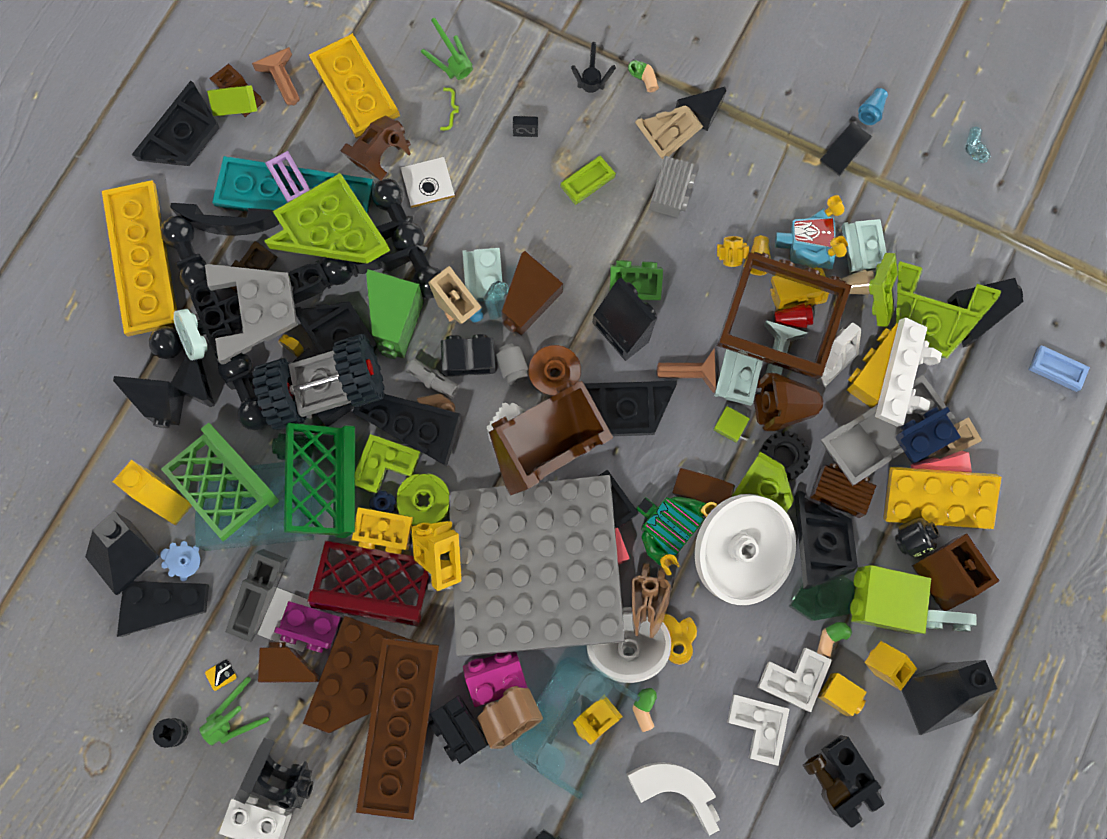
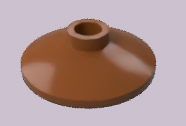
M560 345L546 346L537 351L532 357L528 369L529 378L539 392L554 396L558 394L557 387L568 381H571L572 385L579 382L581 364L576 354L570 349ZM553 370H558L560 375L552 377L550 373Z

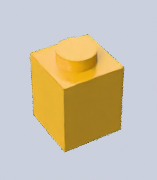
M882 641L869 653L868 658L864 662L875 676L900 691L917 670V667L906 654Z
M831 673L817 697L843 715L853 716L854 713L859 714L866 703V700L863 698L867 692L841 674Z

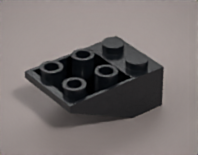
M620 278L593 314L592 323L626 361L649 343L657 317L653 307L647 302L643 303L638 297L636 288L630 282L626 283Z

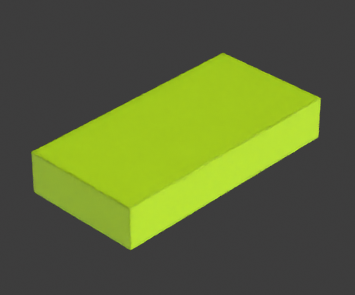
M252 85L207 91L213 116L257 111Z
M600 155L561 182L560 187L572 202L577 205L614 179L616 173Z

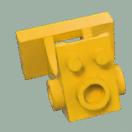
M452 521L432 524L419 523L416 526H411L414 560L431 574L432 587L440 591L462 582L459 534L452 529ZM449 552L450 560L440 559L441 554Z

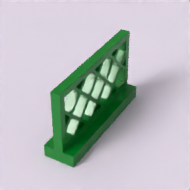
M288 423L286 425L284 533L335 535L336 538H347L355 532V426L344 425L342 428ZM294 431L303 432L310 439L303 448H300L293 440ZM322 434L334 435V446L329 451L317 439ZM312 443L323 454L315 463L304 452ZM298 455L310 466L302 475L293 467V460ZM325 457L333 464V473L328 477L317 466ZM312 469L323 480L315 489L303 478ZM298 481L310 493L301 502L292 493L293 486ZM325 483L333 491V499L328 504L317 493ZM311 496L323 507L315 516L303 505ZM298 508L309 519L304 526H292V514ZM326 510L333 518V528L323 527L316 518ZM311 523H313V525H314L315 527H308V526H309Z

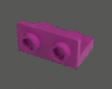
M288 601L279 628L275 627L274 633L281 634V641L296 645L297 640L308 643L307 649L322 653L324 648L332 649L342 617Z

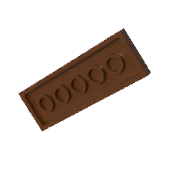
M382 638L356 813L414 820L439 645Z

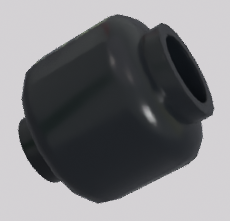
M918 517L900 525L898 534L895 535V540L903 554L919 557L936 549L937 538L940 537V534L933 522L928 523L924 518Z

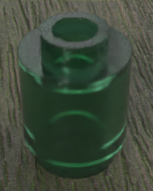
M279 433L278 438L273 439L272 453L277 454L278 460H285L286 433ZM305 434L293 435V440L300 448H303L310 441ZM313 443L304 450L310 458L313 455ZM300 455L294 459L296 461H304Z

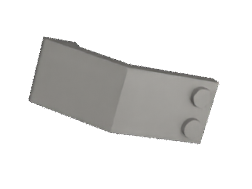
M924 375L914 380L912 389L916 390L915 396H920L930 401L928 411L935 407H938L941 411L947 407ZM878 405L820 440L852 486L904 452L895 438L902 432L901 426H895L876 418L875 414ZM926 412L906 414L904 424L911 420L919 423L925 419L923 414ZM951 412L947 414L950 420L955 418Z

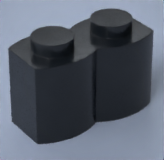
M476 334L470 339H462L459 335L447 336L446 340H441L443 376L494 374V339L486 334Z

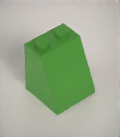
M368 269L366 278L372 336L383 356L391 359H396V357L405 358L424 303L419 284Z

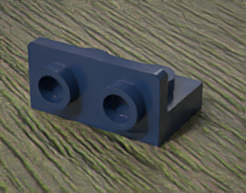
M935 407L923 414L925 419L919 423L911 420L900 427L902 432L895 438L911 464L961 438L947 416L951 412L948 407L941 411L938 407Z

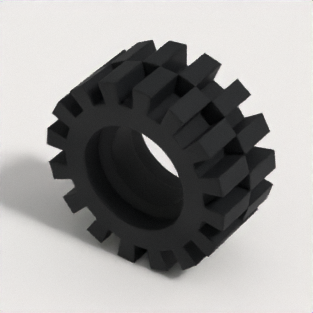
M784 431V433L776 432L762 444L759 452L775 460L774 452L777 448L785 447L791 450L794 456L793 463L790 466H784L788 481L794 480L809 465L807 463L810 460V455H807L809 447L804 446L803 443L806 441L803 438L799 440L796 433L790 435V431Z

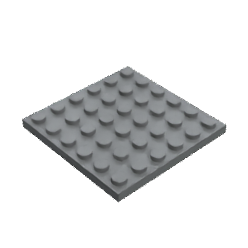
M610 475L539 482L533 487L511 496L505 486L449 492L450 521H452V529L459 534L462 582L454 584L453 590L456 655L458 657L625 642Z

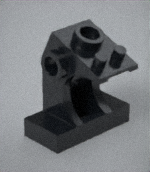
M264 737L234 800L245 804L251 792L275 801L276 805L286 810H290L292 807L301 809L305 798L308 799L313 790V781H311L312 771L309 770L308 763L304 761L302 765L293 764L291 768L276 763L269 755L275 742ZM272 775L285 781L284 789L267 784L270 776Z

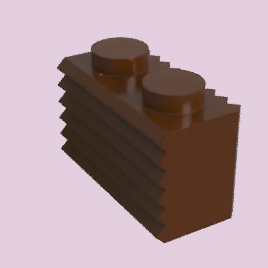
M830 463L829 466L825 464L820 468L810 498L861 518L868 512L877 485L870 483V478L865 477L852 486L837 464Z

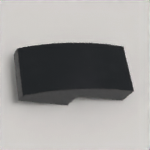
M851 122L823 155L820 162L838 176H841L872 136Z

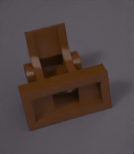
M385 115L371 122L353 146L346 143L340 151L357 167L382 181L387 174L380 165L383 152L388 147L394 146L410 156L411 153L408 147L411 143L409 140H405V130L402 124Z

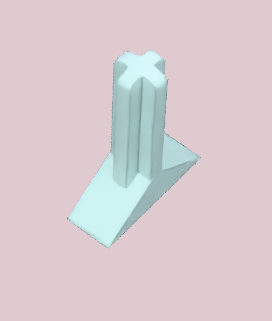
M767 320L764 324L766 329L775 338L772 349L784 353L788 352L791 341L804 338L808 333ZM768 363L765 374L777 373L781 375L783 368Z

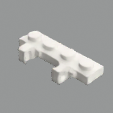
M906 317L900 319L875 414L876 418L895 426L904 425L906 414L928 412L930 401L923 397L915 396L916 390L912 388L918 365L923 363L927 365L938 364L942 355L938 350L928 347L929 342L924 341L927 327Z

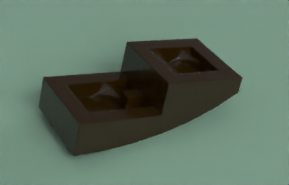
M254 241L240 261L235 260L231 267L268 271L278 257L259 242ZM237 286L230 287L232 290L238 293Z

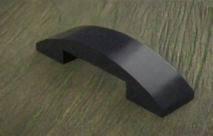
M171 203L170 205L176 216L189 220L194 228L218 235H249L263 232L279 225V221L273 212L274 210L248 208L247 218L204 215L197 204Z

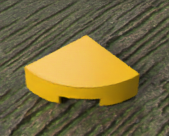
M283 334L278 340L279 344L297 357L304 352L300 342L293 337H289L287 334Z

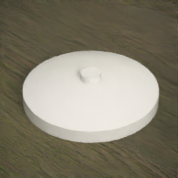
M754 494L733 496L717 505L704 520L695 544V564L702 583L713 595L735 605L755 604L774 594L787 579L796 554L795 530L787 513L774 501Z

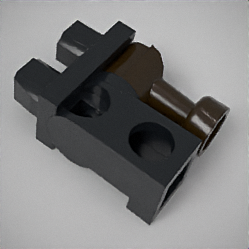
M840 735L821 749L840 774L838 777L833 779L824 768L827 765V761L822 753L814 755L802 766L809 775H816L823 788L821 796L831 813L841 818L847 826L853 828L863 820L856 809L857 805L864 802L868 810L874 812L885 803L878 791L882 787L875 780L848 736Z

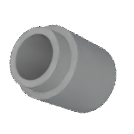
M508 344L499 348L496 359L504 380H507L509 385H515L527 380L528 367L519 346L514 347V344Z

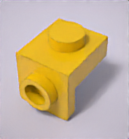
M604 694L573 721V725L578 735L591 745L623 716Z

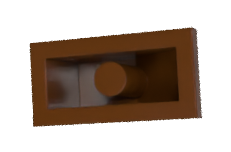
M269 642L268 648H260L258 682H319L320 676L294 648L286 647V642Z

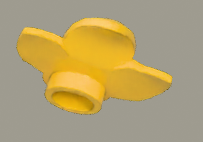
M665 614L663 623L667 627L671 638V653L668 660L677 665L685 664L693 655L692 643L697 637V627L690 617L683 619L679 623L673 616ZM678 645L684 647V651L681 654L674 652V648Z

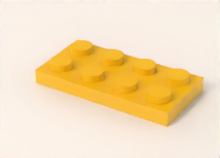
M353 33L309 54L311 62L355 138L360 137L371 122L385 115L393 120L400 117L399 110Z
M890 467L883 519L886 522L906 523L921 517L928 521V523L933 522L935 525L994 529L1002 477L998 474Z

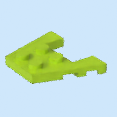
M899 261L896 323H899L900 319L906 317L927 327L924 341L929 342L928 347L941 352L942 358L948 359L1000 297L1001 290L977 284L968 308H960L914 294L923 269L922 267Z

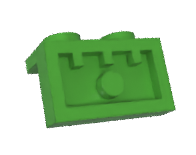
M616 260V265L610 264L609 291L616 281L622 278L626 283L630 282L636 288L640 299L661 300L663 268L657 267V262L643 261L642 266L631 265L632 261Z

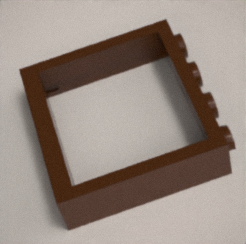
M749 252L745 259L717 346L814 379H819L823 376L852 285L846 284V281L840 280V277L830 276V278L822 276L820 271L813 268H805L803 270L794 267L795 264L788 260L780 259L776 261L770 259V256L764 252L762 254ZM752 268L836 295L815 362L730 335Z

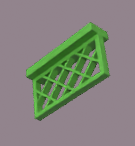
M208 423L201 428L204 434L162 467L161 470L222 541H225L266 505L272 508L279 500L217 430ZM204 445H207L209 447L207 458H196L197 451ZM194 464H205L203 475H192ZM212 464H224L222 474L210 475ZM187 465L185 475H173L172 471L177 467ZM227 480H239L237 491L225 492ZM202 481L200 492L189 493L190 482ZM209 481H220L218 492H207ZM217 498L215 510H203L205 499ZM235 498L234 509L222 510L223 499ZM242 498H255L256 502L248 509H240ZM220 516H232L231 523L221 531L218 527Z

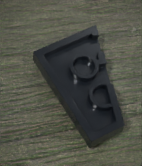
M133 581L122 591L117 637H124L134 632L148 630L158 625L206 613L209 584Z

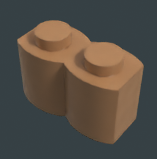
M511 687L503 693L504 696L498 702H491L484 706L483 712L477 717V720L490 749H502L510 745L523 733L529 731L543 720L529 688Z

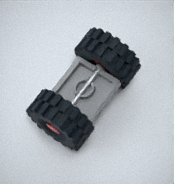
M364 334L337 341L334 343L333 351L298 362L290 363L287 362L286 358H281L256 366L254 368L255 371H253V376L255 377L253 384L256 387L254 393L258 397V406H261V413L263 417H266L268 425H271L272 429L281 430L286 428L288 423H304L307 416L348 403L358 407L383 399L385 394L383 390L385 388L382 381L384 380L380 372V365L377 362L378 358L374 354L373 346L370 345L368 338Z

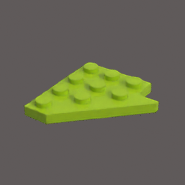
M341 173L274 210L273 212L284 230L264 240L269 249L366 264L390 251L386 241Z

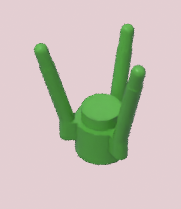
M432 18V23L452 53V56L447 61L449 64L447 67L425 49H422L421 53L446 72L450 79L454 77L457 80L464 79L472 72L473 64L468 59L458 36L455 35L453 38L459 53H457L436 18Z
M246 677L217 710L206 718L207 722L199 728L202 737L209 745L213 746L218 741L224 744L231 738L269 721L268 717H264L229 733L227 732L231 729L228 721L240 712L242 708L237 706L224 717L221 713L251 681L250 677Z

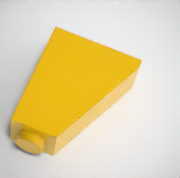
M133 460L112 481L133 499L174 525H177L192 507L183 495L154 472Z

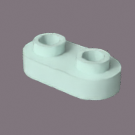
M188 309L175 311V327L190 360L203 358L205 352H207V342L204 336L199 334L195 314L190 313Z
M928 610L926 628L943 629V625H953L954 631H971V626H977L976 614Z

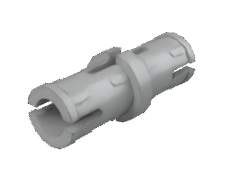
M415 358L407 367L406 373L425 383V387L428 389L433 388L450 400L459 389L460 385L441 375L439 370H433Z

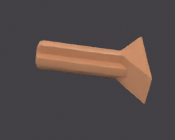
M289 47L253 62L252 65L255 71L271 73L285 103L288 106H294L300 101V97L285 69V65L292 56Z
M715 348L704 363H658V378H702L714 393L716 390Z

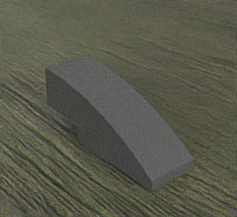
M265 549L255 553L247 579L242 581L225 631L226 633L249 642L253 641L278 587L288 558Z

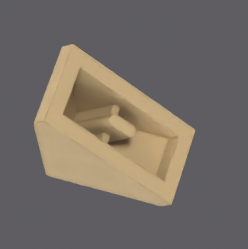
M450 266L428 282L438 307L460 324L464 323L482 308Z

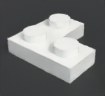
M804 648L794 673L772 662H767L757 688L805 711L811 712L832 660Z
M732 695L727 723L754 730L748 758L779 765L789 709Z

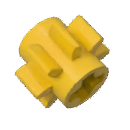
M739 236L725 237L723 244H717V257H719V260H723V265L740 266L742 265L743 258L746 259L749 254V246H747V243H743V238Z

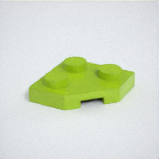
M759 452L732 497L741 494L762 496L777 503L786 513L794 501L784 466L762 452Z

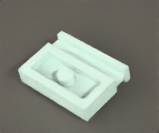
M881 220L856 221L850 224L848 222L843 223L841 226L842 233L848 243L846 256L849 273L854 274V272L864 269L876 272L877 264L881 263L884 254L887 253Z
M500 248L476 249L469 252L464 250L465 287L478 302L504 300Z
M725 349L714 396H720L730 401L751 406L763 361Z

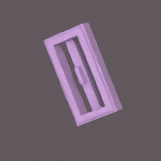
M288 151L265 162L287 202L310 190ZM287 159L304 190L299 192L284 166L283 160ZM278 164L295 195H289L274 169V165Z

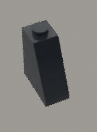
M1016 278L983 285L1001 290V294L962 341L963 348L970 346L1024 302L1023 291L1017 284ZM975 287L956 291L947 300L948 304L967 309Z

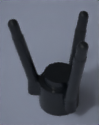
M596 42L591 43L589 68L583 71L582 77L576 66H571L578 82L577 87L583 88L589 93H594L599 89L603 90L605 83L616 69V66L612 65L601 79L600 71L595 68Z

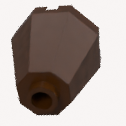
M766 373L758 381L757 388H761L760 395L755 394L754 405L756 420L759 425H765L762 427L764 431H776L814 418L823 408V398L815 388L777 373Z

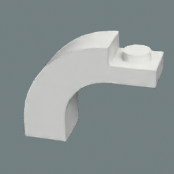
M657 762L640 766L626 773L641 803L662 792L680 793L690 801L705 832L709 836L719 831L716 822L720 821V818L713 805L707 806L706 804L708 801L716 798L708 784L692 771L672 763Z

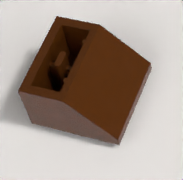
M968 534L954 538L912 565L918 576L931 578L930 594L942 611H948L976 597L999 582V579Z

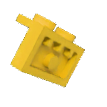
M358 507L355 532L352 535V540L359 541V547L375 549L376 544L386 546V552L401 554L402 549L409 550L410 548L408 543L413 517Z

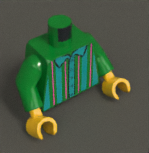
M645 497L638 505L636 510L648 519L641 528L643 532L641 538L646 553L657 564L662 566L666 575L672 574L668 568L669 565L675 564L678 568L680 567L675 556L703 523L705 518L702 516L707 517L717 506L716 503L708 502L706 504L691 498L672 497L670 499L666 497L658 507Z

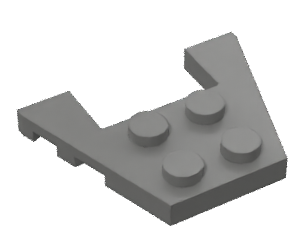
M212 264L205 265L207 283L211 291L237 286L243 333L215 338L218 361L221 364H226L231 361L230 358L240 353L245 354L252 350L253 346L265 340L269 341L298 326L288 273Z

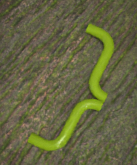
M443 87V91L451 92V106L455 109L450 113L449 125L447 127H440V130L447 131L453 126V116L455 113H459V106H456L454 103V90Z

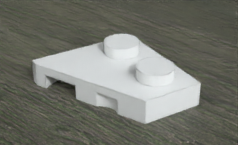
M852 322L846 329L842 328L836 334L823 376L817 379V382L822 386L826 387L859 354L861 328Z

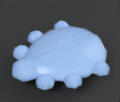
M185 541L181 542L180 546L172 542L169 546L170 549L165 548L160 552L161 558L165 560L161 566L164 569L169 568L168 575L170 577L174 575L180 576V580L183 582L199 568V547L195 545L192 548Z

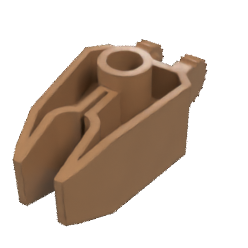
M643 563L641 576L638 575L632 579V625L635 636H639L641 624L647 621L648 615L650 638H653L661 627L669 605L671 585L666 580V573L662 566L658 570V578L649 577L650 564Z

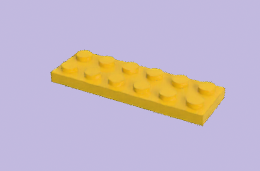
M151 180L103 190L102 197L124 334L128 337L151 332L158 327H175L174 312L177 311L167 248L161 237L162 219L156 184Z

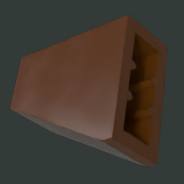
M526 251L520 256L502 308L503 325L512 333L516 331L521 336L563 293V283Z

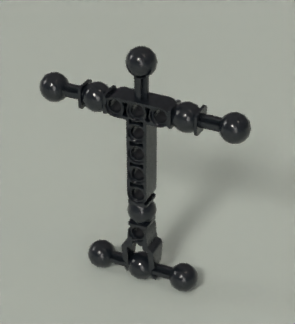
M389 178L378 181L372 190V200L379 209L388 212L392 221L379 225L376 228L384 240L392 237L393 245L398 252L387 256L381 255L368 264L325 257L321 264L318 260L315 261L316 264H307L288 272L291 286H294L292 291L294 305L322 293L326 287L330 289V284L336 286L345 284L351 279L353 274L355 277H358L357 274H366L368 269L374 271L381 268L389 272L410 261L416 271L413 283L419 284L422 297L434 298L428 282L437 276L441 270L429 265L425 256L428 248L423 246L425 240L424 232L417 224L412 223L413 216H406L401 206L404 191L397 181ZM169 217L161 226V237L165 244L176 248L181 260L176 262V267L180 271V282L190 293L191 300L200 319L197 321V329L200 336L206 334L210 345L217 352L215 338L236 335L235 330L243 327L241 314L235 315L236 310L240 308L238 294L221 301L215 292L216 290L211 291L209 289L205 269L206 261L200 254H195L191 245L194 238L193 225L183 217ZM319 276L314 283H308L310 277ZM211 295L207 302L201 303L203 297ZM220 317L219 323L212 326V320ZM168 326L158 327L149 337V348L158 358L172 359L181 353L183 344L175 328ZM240 353L230 358L231 361L226 364L218 362L219 375L225 380L226 385L231 390L236 389L240 398L241 405L238 409L239 422L248 430H261L265 428L268 423L266 422V417H263L261 413L262 408L257 403L258 397H256L250 383L253 382L255 377L252 373V363L248 355Z

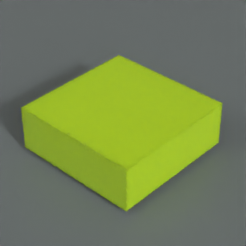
M726 406L713 430L737 443L750 418Z

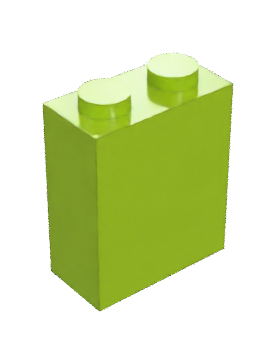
M873 565L857 568V572L854 575V599L850 606L851 622L908 634H926L931 578Z

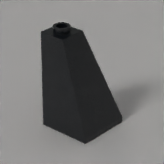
M986 660L950 662L912 675L903 687L902 693L918 733L923 735L972 717L998 688Z

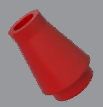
M803 302L780 311H774L775 323L787 327L807 328V325H813L811 304L805 305Z

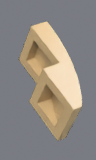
M968 417L954 425L961 436L960 439L932 453L928 457L940 459L981 442L982 439L970 418Z

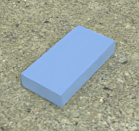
M1041 345L1037 348L1028 370L1078 392L1082 389L1090 367Z

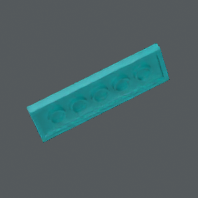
M223 157L212 201L215 207L248 212V208L276 210L288 203L265 162ZM278 164L274 165L273 167L289 195H295ZM285 166L299 192L304 190L291 166ZM298 168L310 190L337 175V173ZM341 174L368 214L374 180Z

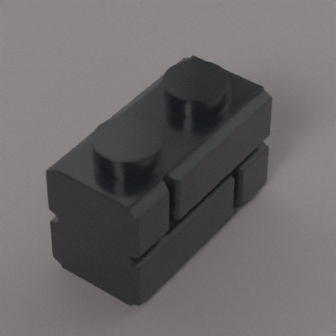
M460 695L429 714L432 720L428 723L437 737L443 736L447 743L443 748L452 762L457 759L458 763L461 764L489 745L485 735Z

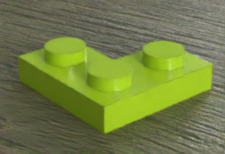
M896 253L884 254L881 263H878L876 266L875 278L870 280L869 293L874 298L872 314L876 316L877 326L888 327L894 312L892 288L898 275Z
M370 434L355 471V487L374 494L377 493L386 470L407 477L412 476L421 452Z

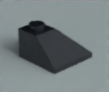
M114 376L113 382L141 414L153 423V426L170 428V425H180L185 395L169 381Z
M113 511L92 530L85 556L115 595H119L160 557L132 522L116 511Z

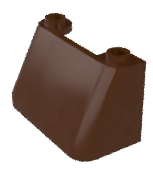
M568 381L556 388L558 394L509 421L505 416L491 424L493 430L489 431L490 439L504 485L510 496L533 487L544 479L545 476L580 455L591 451L595 446L603 445L613 439L583 381L572 385L571 381Z

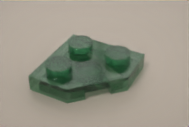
M845 576L808 590L803 589L802 583L789 607L810 621L851 614L850 606L854 599L856 587L854 582Z

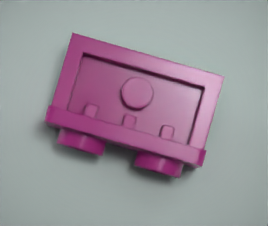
M517 652L496 653L484 659L477 658L471 660L468 664L463 665L465 680L474 707L501 699L504 696L503 693L511 687L528 688Z

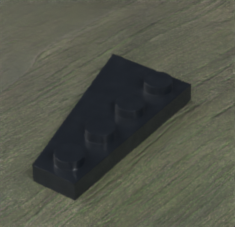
M384 394L381 400L358 407L354 406L352 412L445 466L448 465L462 417L460 413Z

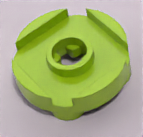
M412 475L405 479L398 489V512L400 515L413 517L412 526H416L419 523H439L449 512V489L444 481L436 475ZM420 494L422 496L427 494L431 496L428 500L430 504L427 507L425 505L421 507L417 505L419 503L417 497Z

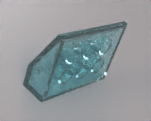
M304 460L293 461V467L300 475L310 467ZM285 462L249 466L273 492L279 502L272 508L266 505L225 541H222L197 511L195 513L196 547L204 551L314 540V534L284 533ZM223 468L211 469L210 475L222 474ZM201 470L200 475H203L204 470ZM308 472L303 478L311 485L310 472ZM227 480L225 492L237 491L239 480ZM199 481L198 492H200L202 481ZM209 481L207 492H218L220 481ZM299 481L293 486L292 493L300 502L310 494ZM310 497L303 505L312 514V500ZM217 498L205 499L203 510H215ZM224 498L222 510L234 509L235 498ZM242 498L240 509H248L256 502L255 498ZM299 508L292 514V526H304L309 521ZM220 516L218 527L221 531L231 523L232 516Z

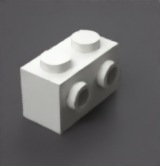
M251 794L245 804L231 798L219 834L233 839H284L292 813L286 812L285 809L277 806L275 802H269V805L259 803V798Z

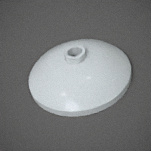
M622 607L625 642L587 645V653L593 666L609 679L624 683L644 681L655 676L666 665L671 653L670 634L662 622L657 634L650 638V622H648L647 615V621L641 624L639 636H635L632 625V607ZM626 653H632L633 655H632V656H626L625 654H626Z

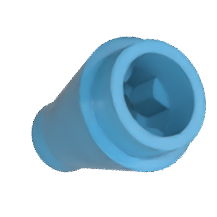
M882 88L875 89L873 94L859 107L858 117L862 123L874 125L882 119L885 102L888 97L886 90Z

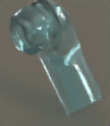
M972 127L969 131L965 150L975 161L985 163L990 159L991 154L980 141L983 130L978 127Z
M496 281L492 283L484 296L490 319H497L502 316L498 302L509 291L508 285L504 282Z

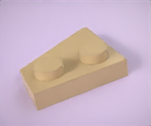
M688 106L675 108L671 112L665 111L656 114L655 117L641 118L635 121L662 159H664V156L669 157L703 127Z

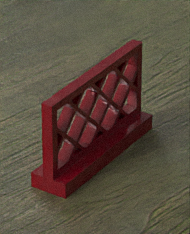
M325 541L313 589L309 593L307 602L314 609L419 627L429 574L424 569L422 576L414 581L411 579L406 569L414 564L420 565L414 560V556ZM330 549L342 551L346 558L332 567L328 561ZM360 555H367L373 563L359 571L352 560ZM388 559L395 560L400 568L386 576L379 565ZM350 563L356 574L342 582L335 571ZM326 564L329 567L327 571H325ZM376 567L383 579L369 587L362 576ZM403 572L410 584L396 592L389 580ZM333 573L339 585L330 591L320 589L322 579ZM360 578L366 590L358 595L350 594L346 586ZM421 582V586H420V590H419L416 585ZM387 583L393 595L385 600L377 599L372 591ZM414 588L418 594L416 606L404 604L400 595ZM370 593V595L372 596V598L365 597V596ZM396 598H397V600L399 601V603H397V602H391V601H393V600L396 599Z

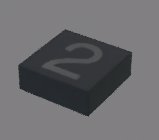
M513 116V136L538 137V117Z

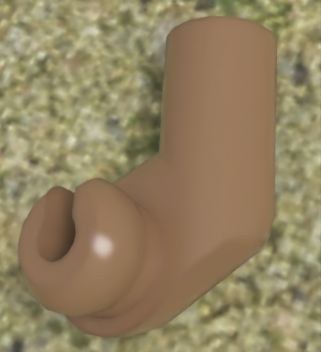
M442 394L417 398L418 403L455 412L454 403Z

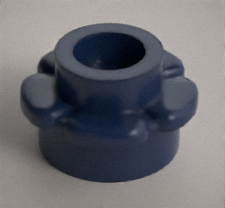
M378 491L369 501V506L373 510L393 513L395 510L396 499L393 494H388L387 491ZM382 501L385 502V505H384V506H381V505H380V503H381Z

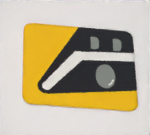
M224 660L205 671V675L214 691L237 678L228 660Z

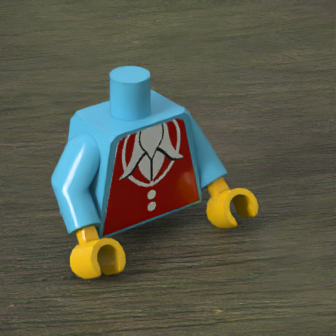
M834 195L828 199V209L825 210L823 208L810 218L792 221L790 233L776 232L775 248L790 249V261L793 263L806 265L811 268L833 269L835 255L837 257L845 256L847 252L846 247L848 246L844 236L836 237L834 218L830 217L832 214L839 216L844 212L840 196Z

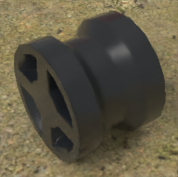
M178 718L163 719L156 724L153 730L155 743L163 748L181 745L188 735L187 725Z

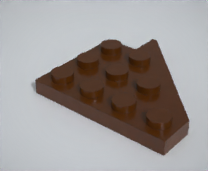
M344 616L303 724L332 733L371 714L382 638L414 640Z

